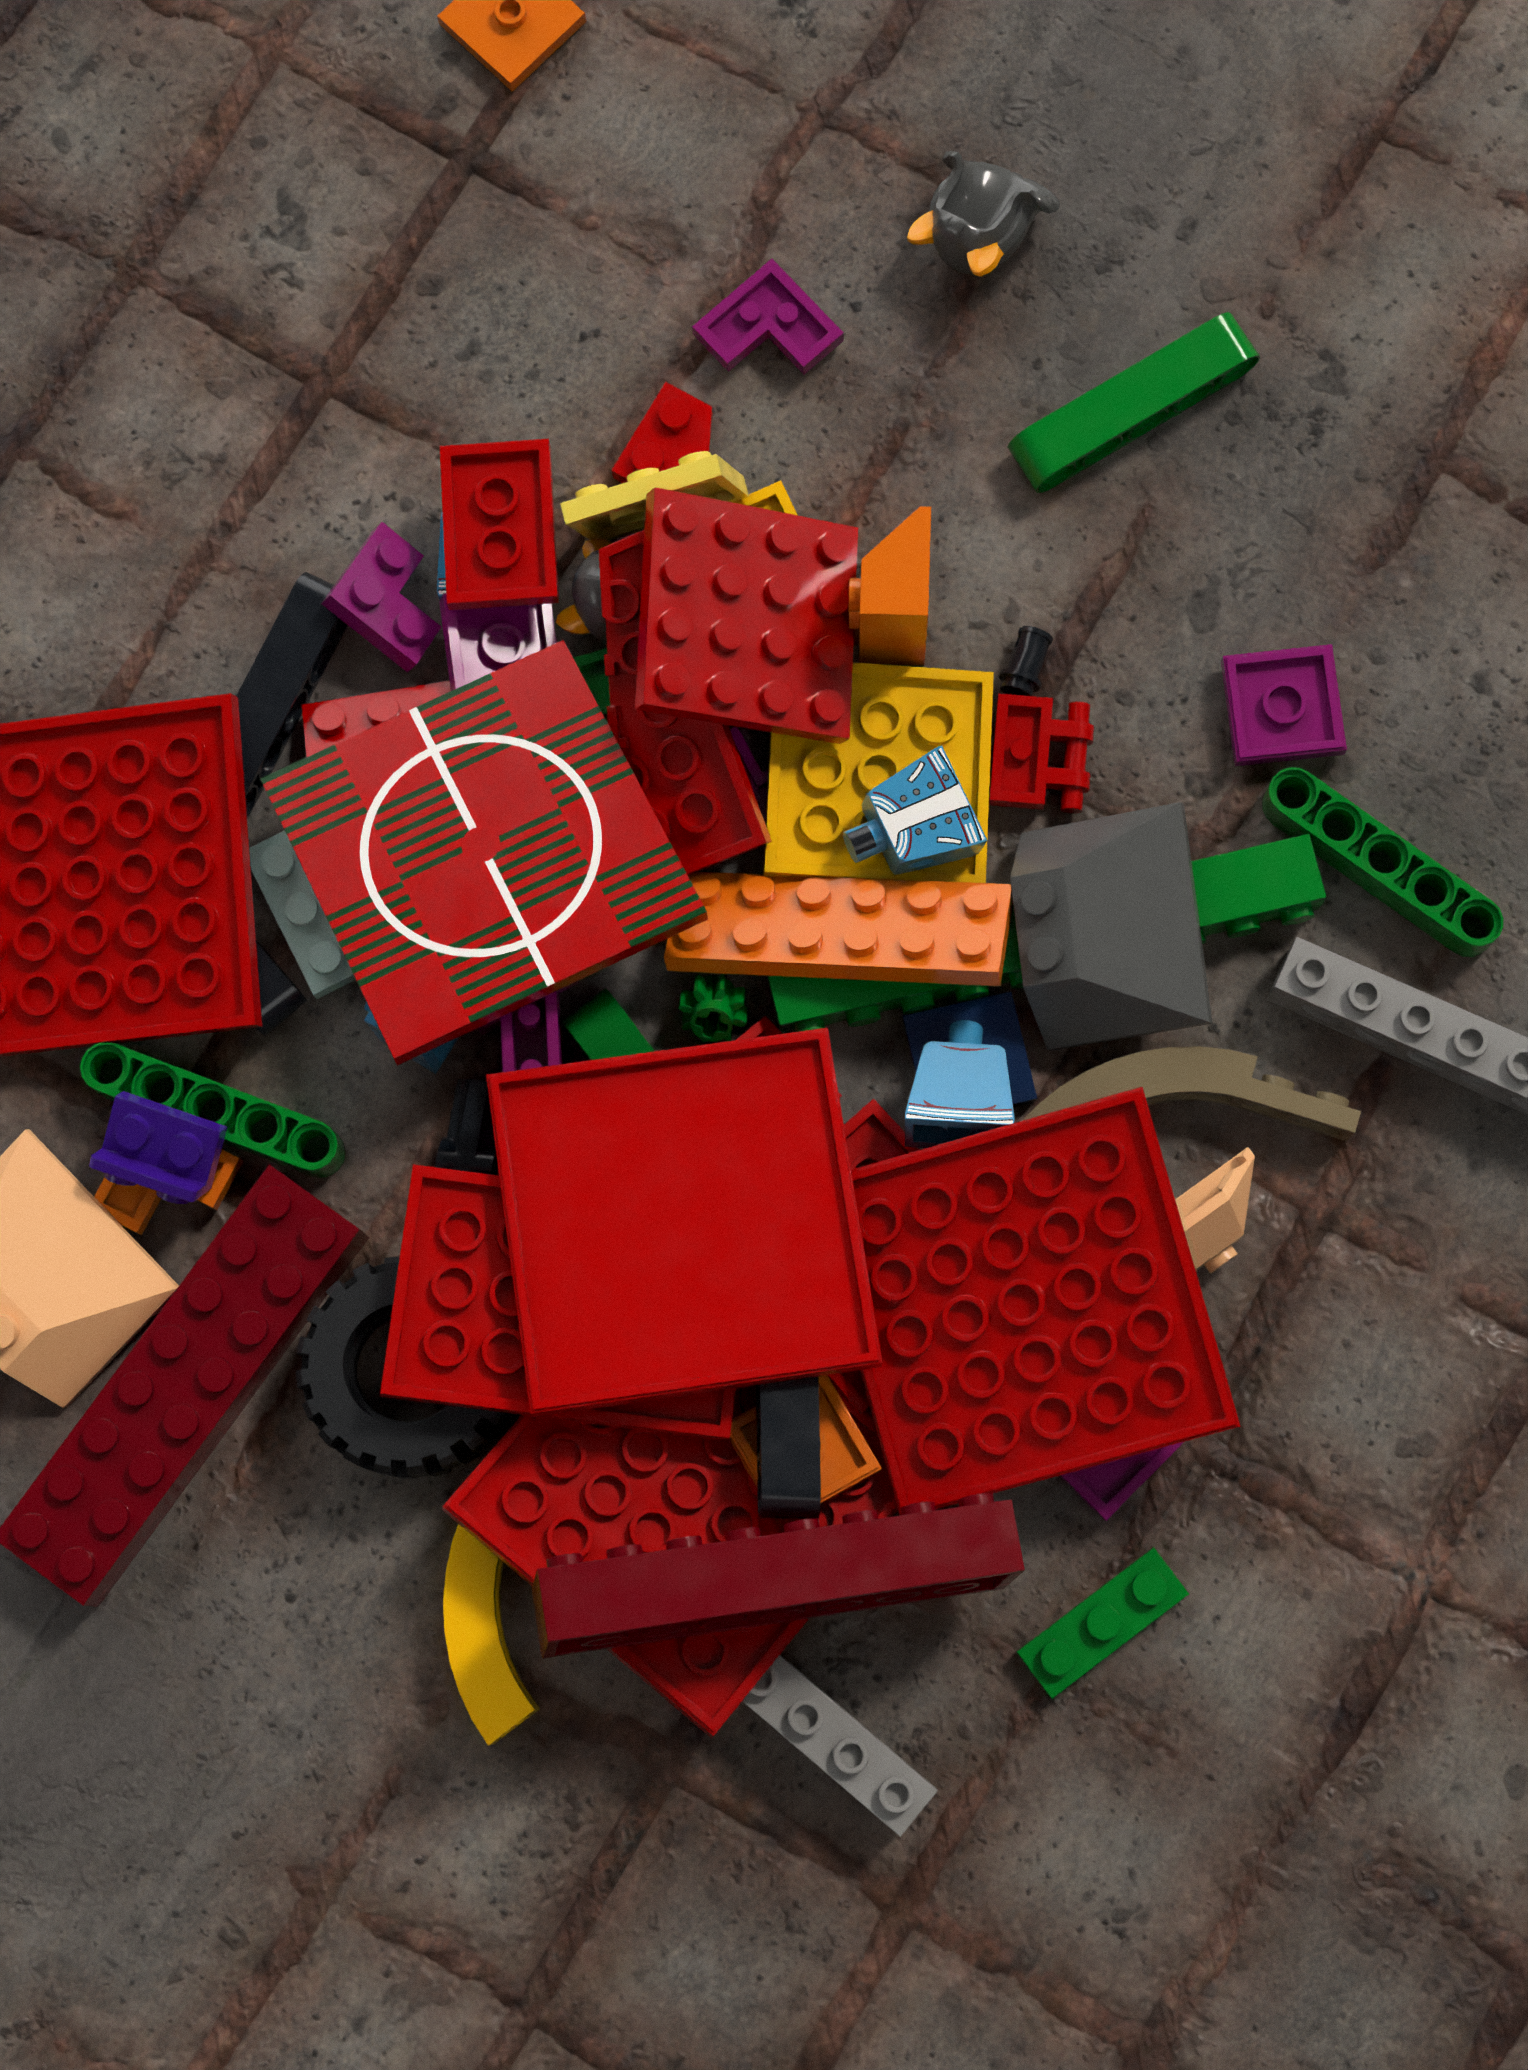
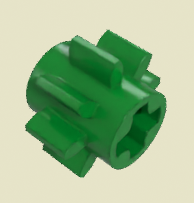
M720 974V976L711 975L704 978L700 975L695 976L694 992L681 990L678 1009L683 1012L681 1028L683 1030L692 1029L693 1033L701 1039L702 1043L707 1041L717 1042L723 1039L731 1041L733 1025L745 1027L747 1023L748 1008L744 1006L745 988H735L732 982L726 978L725 974Z

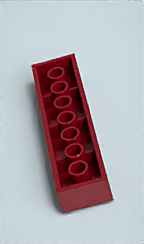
M269 1164L1 1525L0 1544L81 1605L99 1607L307 1324V1318L313 1307L320 1306L328 1295L326 1291L340 1279L370 1237Z
M982 1493L958 1499L959 1507L936 1510L935 1502H920L901 1507V1515L878 1519L876 1510H865L842 1516L843 1524L820 1527L819 1519H803L784 1524V1533L761 1536L759 1527H749L725 1533L726 1541L702 1545L701 1536H687L665 1542L666 1550L643 1553L642 1545H625L607 1550V1559L583 1562V1557L580 1553L546 1559L547 1567L537 1569L532 1585L541 1657L545 1659L1002 1590L1025 1571L1012 1499L994 1502L992 1493Z

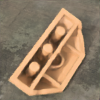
M1249 1147L1175 1199L1196 1271L1205 1266L1211 1274L1238 1254L1232 1245L1244 1235L1255 1155Z

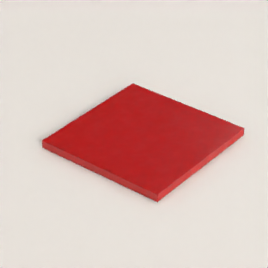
M828 1028L486 1074L531 1417L882 1367L880 1344Z

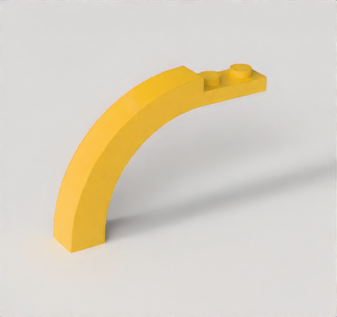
M458 1524L452 1540L445 1573L443 1596L444 1633L449 1662L459 1694L471 1720L487 1745L490 1746L506 1736L540 1708L521 1681L505 1640L500 1607L503 1561Z

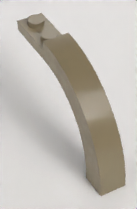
M1193 1046L1140 1051L1103 1063L1060 1086L1041 1101L1023 1120L1139 1087L1144 1089L1148 1106L1172 1101L1220 1103L1344 1141H1348L1356 1132L1361 1111L1349 1108L1350 1101L1334 1093L1317 1091L1316 1096L1313 1097L1294 1091L1295 1084L1278 1076L1265 1074L1262 1075L1261 1080L1252 1078L1258 1056L1229 1049Z

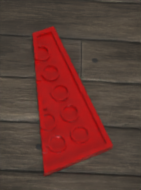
M644 530L599 549L602 617L606 619L607 654L604 655L605 676H609L610 706H607V721L687 875H690L769 844L772 840L728 725L635 709Z

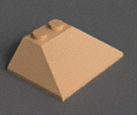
M25 1129L0 1156V1369L60 1407L67 1408L159 1312L179 1285L30 1129Z

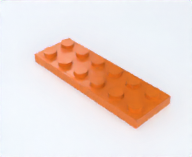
M695 872L688 875L707 911L708 920L668 938L664 953L667 971L1001 986L1013 906L1011 884L845 877H786L745 873Z

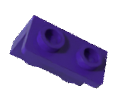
M122 1091L114 1098L103 1146L91 1155L89 1167L103 1172L104 1177L112 1183L124 1186L138 1184L156 1190L157 1196L167 1202L175 1204L195 1202L212 1188L227 1126Z

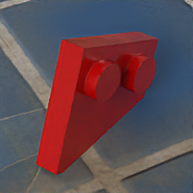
M665 382L612 468V477L621 483L628 482L627 476L632 472L645 468H658L660 472L679 466L678 460L685 455L700 451L710 452L713 419L712 406Z

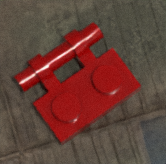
M998 693L989 805L1044 810L1046 789H1056L1062 792L1060 807L1062 812L1071 814L1081 813L1084 793L1090 791L1091 774L1086 771L1087 746L1092 745L1094 739V725L1089 723L1090 704L1071 702L1068 706V719L1056 720L1052 719L1053 698ZM1050 741L1065 744L1064 768L1048 767Z

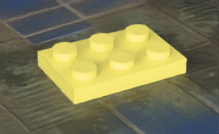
M700 451L683 456L678 460L679 466L659 472L658 468H645L632 472L627 476L628 482L610 488L605 484L584 487L575 493V499L560 503L567 526L590 540L598 538L610 541L645 529L646 494L654 487L727 502L738 501L749 497L742 474L717 454L711 455L708 451Z

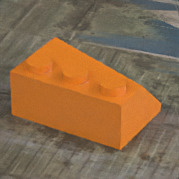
M920 506L862 558L861 578H850L849 629H854V646H859V663L925 665L929 605L931 507Z

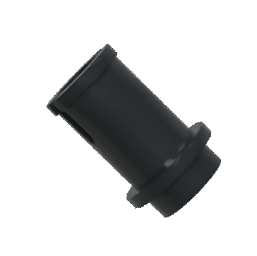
M1022 626V628H1019L1018 638L1008 667L1002 669L999 673V679L1002 681L1000 687L1002 692L1011 695L1032 696L1034 692H1038L1041 689L1042 684L1038 677L1049 645L1053 641V637L1048 632L1033 626Z

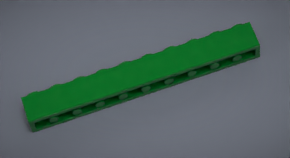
M1309 834L1192 861L1202 945L1207 942L1205 936L1226 931L1228 938L1243 937L1261 929L1259 923L1281 919L1284 926L1308 921L1315 917L1314 911L1319 910L1326 899V893ZM1013 905L1001 984L1010 982L1012 989L1023 988ZM767 976L779 1029L783 1034L826 1028L825 1025L846 1020L849 1027L863 1026L880 1020V1012L902 1008L903 1014L922 1012L935 1007V999L956 995V999L959 1002L970 1001L988 995L990 993L988 987H991L982 985Z

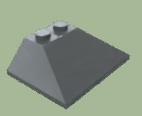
M1182 802L1021 833L1010 876L1023 988L1047 1050L1053 1051L1213 1024L1185 807Z

